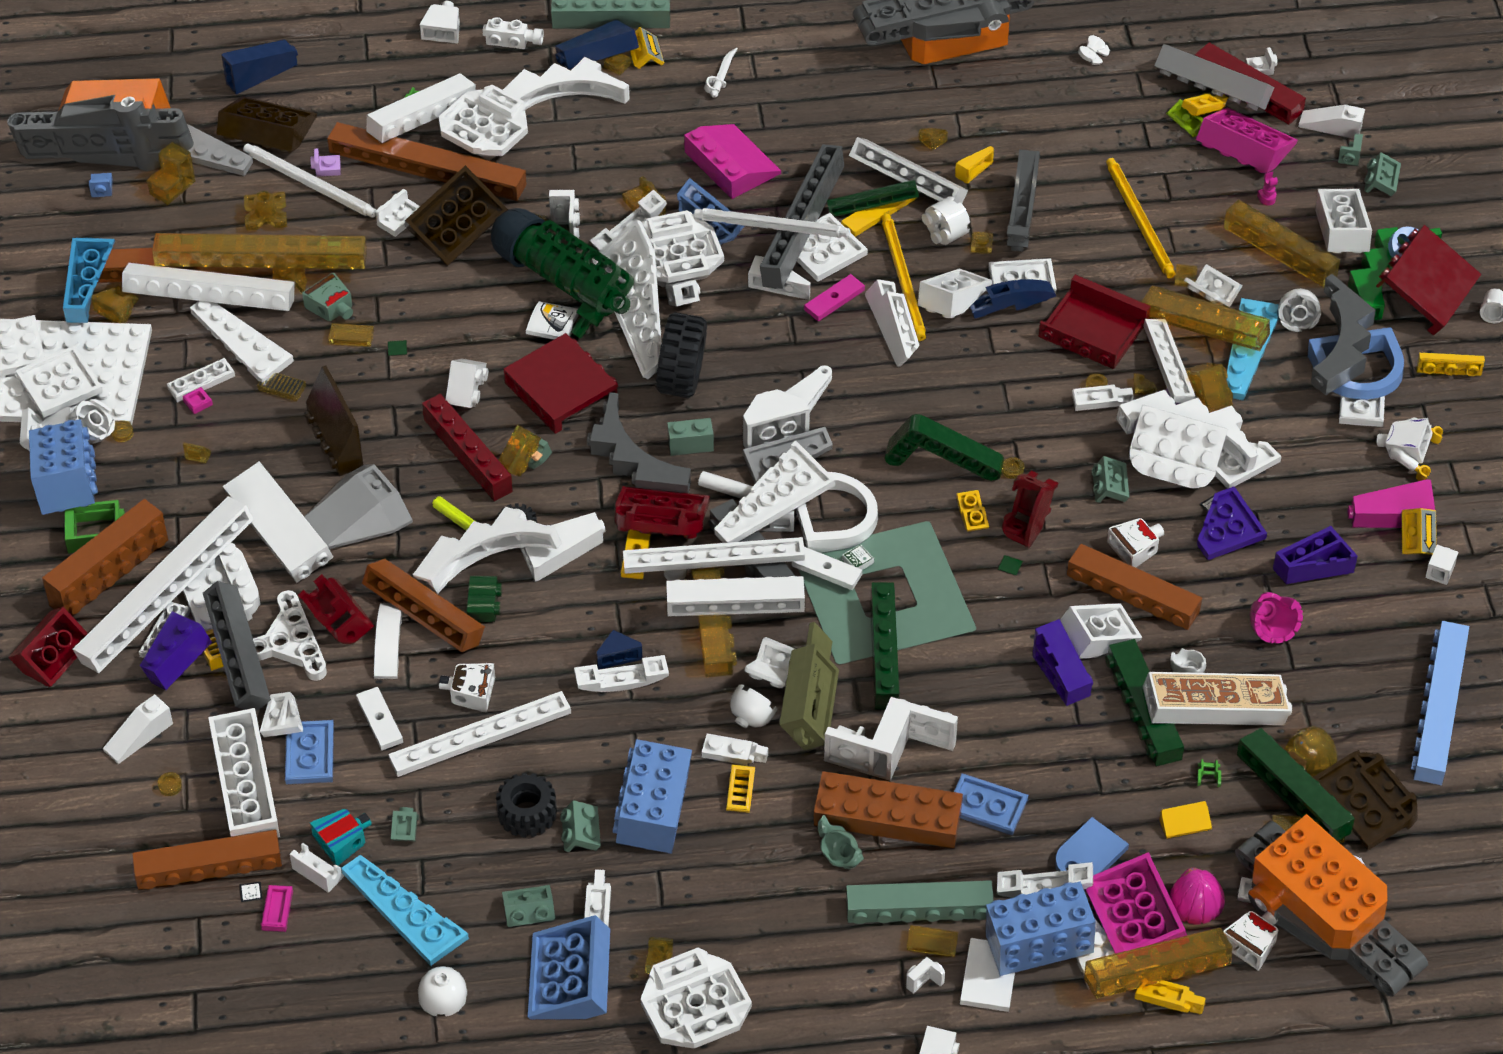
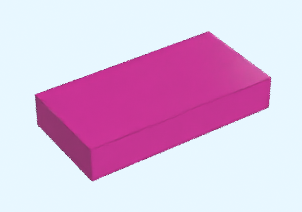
M268 885L261 924L262 931L286 932L293 895L292 886Z

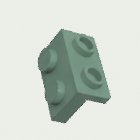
M573 800L562 810L560 816L563 827L562 841L564 842V851L570 852L574 846L597 851L601 846L598 807Z

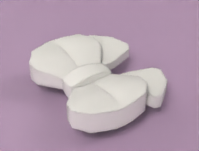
M1094 35L1089 36L1087 47L1081 46L1078 54L1084 60L1091 62L1092 65H1100L1103 61L1096 52L1103 56H1108L1110 50L1102 39Z

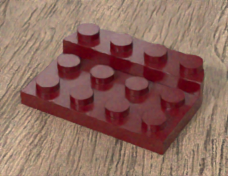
M623 486L615 503L614 521L619 531L637 530L643 534L655 532L661 533L664 536L683 535L685 538L693 539L703 529V520L709 506L710 496Z

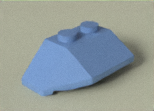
M690 178L677 193L679 212L688 210L694 214L696 209L703 208L730 211ZM705 221L713 226L719 244L733 241L744 227L743 225L727 224L724 222Z

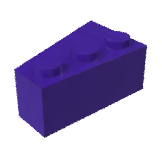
M1329 526L1277 551L1273 570L1285 584L1354 573L1358 556L1333 527Z
M172 611L141 662L140 667L152 684L167 690L212 641L200 623Z
M1060 619L1036 628L1033 658L1065 705L1068 706L1091 696L1093 680L1083 666Z

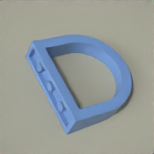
M1391 327L1368 330L1371 333L1369 349L1362 352V354L1383 351L1392 367V371L1379 381L1372 383L1349 381L1332 392L1352 399H1375L1390 394L1400 385L1403 378L1404 357ZM1339 335L1309 339L1308 358L1313 368L1332 352L1338 342Z

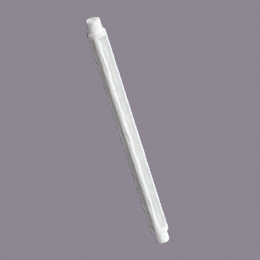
M246 144L243 151L252 156V158L364 216L368 215L372 218L376 216V209L372 208L370 204L255 145Z
M707 208L696 209L694 212L695 218H700L703 221L724 222L727 224L771 228L774 230L818 234L837 238L849 237L850 228L842 227V225Z

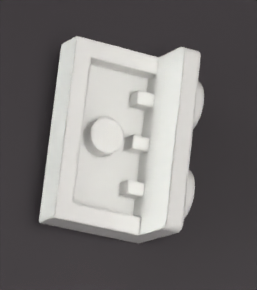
M402 189L376 210L377 226L396 237L406 229L405 220L420 206L409 200L407 191Z

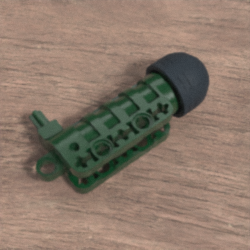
M522 208L509 209L494 221L491 230V242L495 251L502 258L516 267L527 266L582 303L576 312L581 318L571 331L580 339L591 323L598 327L604 316H608L613 312L624 314L629 310L631 302L626 296L633 287V276L555 222L551 220L545 221L534 213ZM549 228L556 232L555 236L549 231ZM564 239L568 241V243L565 245L561 243V240ZM577 247L583 250L581 254L575 250ZM592 258L598 261L596 265L591 263ZM609 267L612 269V272L608 273L605 269ZM619 276L625 279L626 282L621 283L618 280ZM624 300L623 306L621 308H618Z

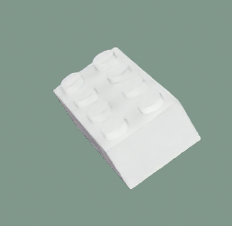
M1318 189L1315 211L1327 252H1370L1372 228L1360 190Z

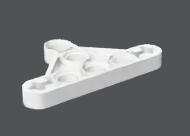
M283 591L277 597L280 612L266 635L253 639L255 647H264L263 651L257 653L259 661L275 657L303 667L309 679L314 681L321 680L327 674L326 663L301 603L295 592ZM286 600L291 602V608H288ZM293 615H298L301 617V619L296 622H292L289 620V618ZM300 632L308 633L305 638L300 639L296 637ZM278 639L286 640V643L283 645L274 644ZM306 649L315 650L312 655L303 654ZM312 663H316V666L319 669L318 671H315V669H313Z

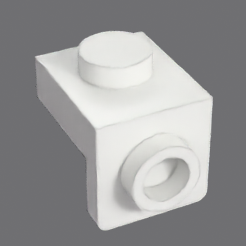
M926 957L917 966L913 965L906 974V988L914 994L929 979L942 986L945 980V971L938 962H933Z

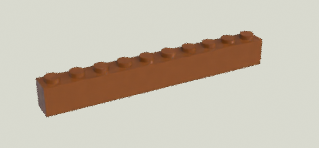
M337 122L327 138L329 153L444 183L449 181L466 165L495 196L518 201L527 185L526 170L397 137L381 143L369 134L366 129Z

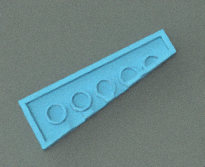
M1241 298L1222 397L1244 400L1253 376L1257 371L1258 364L1264 355L1265 348L1270 341L1271 334L1279 320V304Z
M359 855L341 868L342 874L430 966L469 939L468 933L447 917L443 918L429 904L426 905L421 902L414 893L406 891L400 886L399 882L387 876L384 871L362 855Z

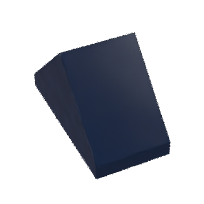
M613 630L596 652L598 670L642 660L641 642Z

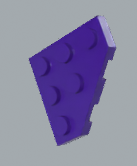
M1233 486L1214 494L1212 504L1197 540V546L1206 559L1211 560L1267 538V532Z

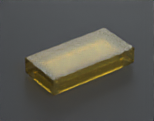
M332 323L328 338L329 344L371 347L374 326Z
M910 925L907 950L955 957L959 932Z

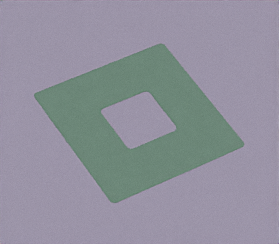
M925 521L871 534L865 541L860 543L874 558V563L863 569L862 575L900 566L916 599L917 605L915 607L896 611L897 650L976 630L975 623L930 522ZM858 545L846 549L823 552L822 554L844 562L842 560L843 554ZM798 569L800 575L803 576L805 587L825 634L833 641L831 652L837 664H844L872 657L871 618L865 615L855 589H847Z

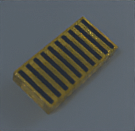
M274 373L263 383L259 381L257 387L259 391L298 401L306 388V382Z

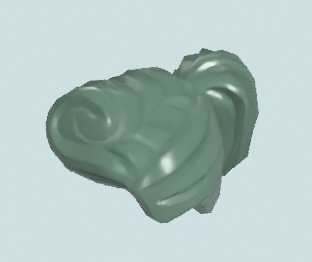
M823 815L818 822V832L820 837H822L820 845L822 853L834 866L845 869L856 867L864 859L856 839L851 833L846 832L842 826L830 825L825 815Z

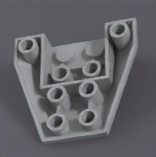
M375 464L363 465L345 475L304 516L329 549L395 533L413 522L399 492Z

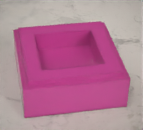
M202 387L182 396L184 403L193 414L213 405L211 398Z

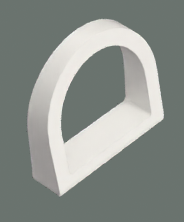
M828 472L835 479V486L829 490H841L858 497L867 509L864 520L851 529L814 532L806 504L804 503L795 509L806 548L819 553L846 549L862 543L873 533L878 522L877 502L872 492L857 479L841 473Z

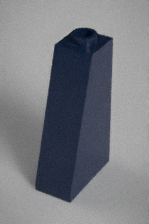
M614 20L556 45L557 53L555 57L560 65L571 69L584 57L597 61L637 49L639 45L635 29L618 20Z
M286 40L221 54L226 84L236 95L298 65L296 57L298 52Z

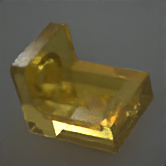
M649 938L645 973L650 974L653 965L673 958V939Z

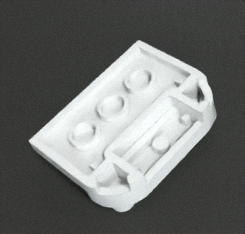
M1142 404L1129 448L1130 460L1134 468L1141 474L1189 488L1205 487L1216 474L1215 471L1228 429Z
M230 543L183 590L195 622L200 623L205 631L213 628L203 592L216 581L238 587L247 621L252 619V614L260 606L258 588L244 555L235 547V544Z

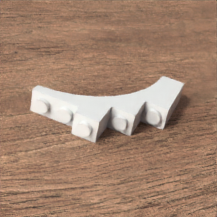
M586 57L571 71L554 63L541 77L524 69L503 89V91L524 101L525 110L542 101L566 95H595L610 98L626 104L630 99L628 84L601 72V64Z
M1165 390L1119 405L1116 420L1126 434L1134 433L1142 404L1227 428L1228 431L1222 449L1236 459L1246 472L1254 469L1258 456L1257 451L1247 441L1243 431H1240L1243 422L1242 417L1235 411L1232 405L1209 413L1208 408L1202 404L1199 398L1175 405L1174 399Z
M505 507L492 526L487 523L482 524L473 521L460 540L441 536L414 572L413 577L436 594H439L445 585L458 573L491 554L520 547L558 549L562 542L554 527L527 520L525 513L520 509Z

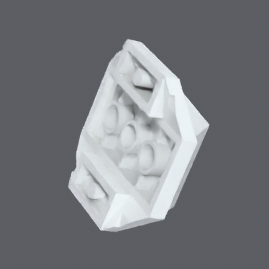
M494 85L463 94L439 116L441 137L487 161L496 156H503L528 133L524 101Z
M688 210L647 218L643 224L655 251L657 284L661 287H665V284L687 279H705L724 262V254L713 226L699 218H695L694 214Z
M695 948L653 965L641 996V1005L660 1042L693 1049L739 1031L752 1007V1001L732 964L722 958L707 954V951L700 948Z

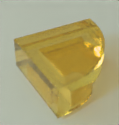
M1133 374L1134 394L1156 393L1157 389L1154 382L1144 378L1142 374Z

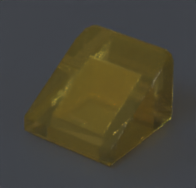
M183 443L187 460L207 463L211 455L209 449Z

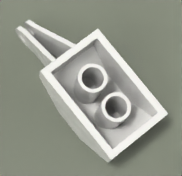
M820 366L785 392L777 389L757 394L743 415V445L745 449L809 431L810 412L831 382L832 369L829 366Z

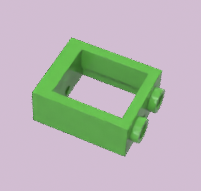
M118 500L95 502L86 507L80 506L65 510V543L68 554L76 552L98 535L77 536L78 522L114 519L115 522L125 514L124 508L120 509Z

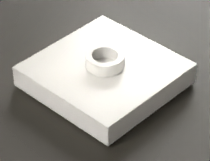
M1340 396L1339 424L1383 427L1385 396L1375 399H1352Z

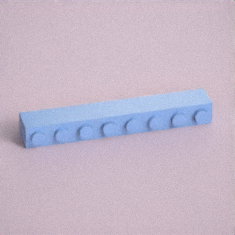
M1442 621L1440 630L1435 629L1433 642L1437 643V647L1432 646L1430 660H1433L1434 664H1429L1427 678H1430L1431 681L1430 683L1426 682L1424 696H1427L1428 699L1427 701L1423 700L1420 713L1425 716L1424 719L1419 720L1417 730L1418 733L1422 734L1421 738H1416L1414 751H1418V756H1413L1411 770H1415L1414 780L1442 785L1446 771L1469 626Z

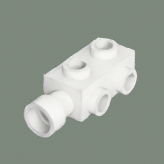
M496 17L492 20L489 19L488 23L484 24L483 36H486V45L525 49L527 41L533 42L536 45H542L544 30L537 28L529 30L527 24L522 23L520 20L507 22Z

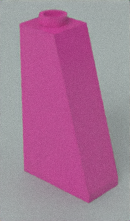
M1422 480L1353 496L1352 505H1348L1347 516L1348 519L1352 520V527L1402 528V510L1417 508L1435 510L1431 480Z

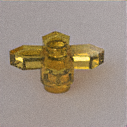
M260 191L254 195L244 196L245 210L250 212L245 215L247 231L258 230L265 222H268L274 228L287 227L286 212L282 211L286 207L285 192L271 194L268 191Z

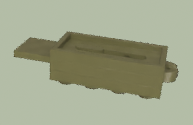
M815 622L809 624L806 646L791 651L782 712L779 720L782 729L803 750L825 745V732L828 727H831L839 669L830 660L833 641Z

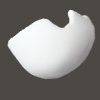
M1182 648L1176 655L1174 652L1171 653L1170 661L1173 672L1203 673L1206 669V659L1201 652Z

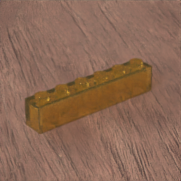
M1239 199L1226 210L1224 228L1322 287L1325 286L1327 276L1333 274L1337 277L1340 264L1339 258Z
M1152 285L1142 300V303L1151 306L1149 319H1166L1168 325L1260 351L1270 335V319Z
M724 567L691 569L692 580L721 579V576H724ZM697 615L705 677L733 675V666L737 665L736 652H731V647H734L733 634H729L728 629H732L731 616Z
M1219 927L1088 960L1085 963L1084 980L1095 998L1098 999L1154 985L1160 981L1178 979L1231 965L1233 946Z

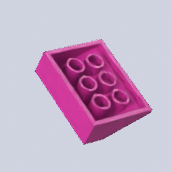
M1228 107L1204 117L1196 138L1197 141L1202 142L1204 147L1215 148L1219 150L1221 155L1232 156L1241 164H1249L1255 167V170L1260 173H1268L1274 170L1298 141Z
M734 124L700 126L684 135L685 153L731 199L780 175L782 172Z
M1149 852L1093 875V886L1087 888L1086 891L1118 961L1165 954L1189 944L1186 930Z

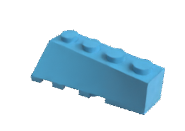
M72 238L63 304L66 322L88 323L92 294L113 248L115 239Z

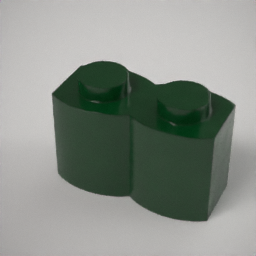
M470 576L467 615L478 622H495L496 615H500V602H497V598L502 596V583H498L497 576Z

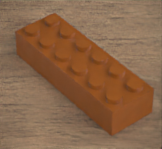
M143 499L43 576L42 579L49 606L53 609L64 607L72 616L77 614L85 605L95 600L107 588L113 586L117 580L128 574L136 565L146 560L150 554L163 547L168 541L163 512L146 499Z
M822 771L814 809V826H818L819 820L825 815L830 825L842 826L845 831L955 849L963 794Z

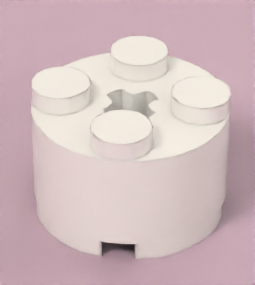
M947 197L928 207L925 213L922 214V221L927 225L931 233V240L935 244L947 245L969 233L970 229H967V225L970 224L968 213L960 202L956 203L953 201L954 197Z

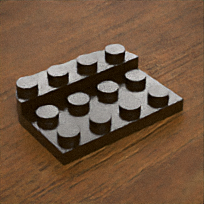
M1359 750L1354 751L1313 777L1330 795L1336 798L1337 802L1355 818L1352 831L1368 850L1405 827L1409 830L1418 819L1415 794L1413 792L1410 793L1384 763V757L1379 753H1360Z

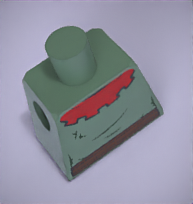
M334 272L302 292L304 307L327 321H332L338 316L347 320L353 314L351 309V293Z

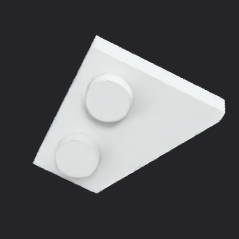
M292 693L271 694V701L267 704L260 728V733L263 737L303 732L296 700Z

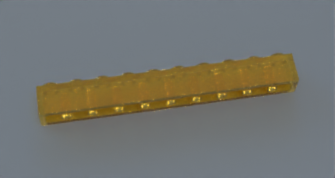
M155 233L152 253L155 266L365 269L367 246L365 236Z

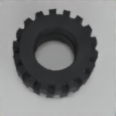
M526 772L522 773L521 776L515 774L511 780L507 778L504 781V785H500L498 788L499 793L496 794L499 822L501 825H504V830L507 832L511 830L512 835L517 836L521 834V837L526 838L527 835L535 837L536 833L543 834L546 832L545 828H551L552 821L556 819L557 807L555 790L552 788L550 781L546 782V778L543 776L538 778L535 773L527 775ZM523 802L536 803L531 808L517 807L518 804Z

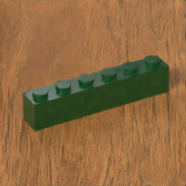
M872 582L870 607L875 710H886L890 698L899 699L900 694L894 582Z
M1131 639L1109 645L1108 655H1105L1107 667L1112 669L1114 682L1121 689L1122 700L1130 708V718L1138 726V735L1140 740H1144L1146 744L1147 756L1149 759H1153L1156 767L1181 761L1184 745L1174 723L1151 722L1143 690V684L1150 671L1136 640Z
M1260 728L1240 739L1237 756L1301 818L1307 814L1337 841L1351 834L1355 820L1352 814L1337 802L1336 798L1330 795L1317 780L1308 774L1304 767L1298 764L1286 750L1278 745L1271 735H1268Z

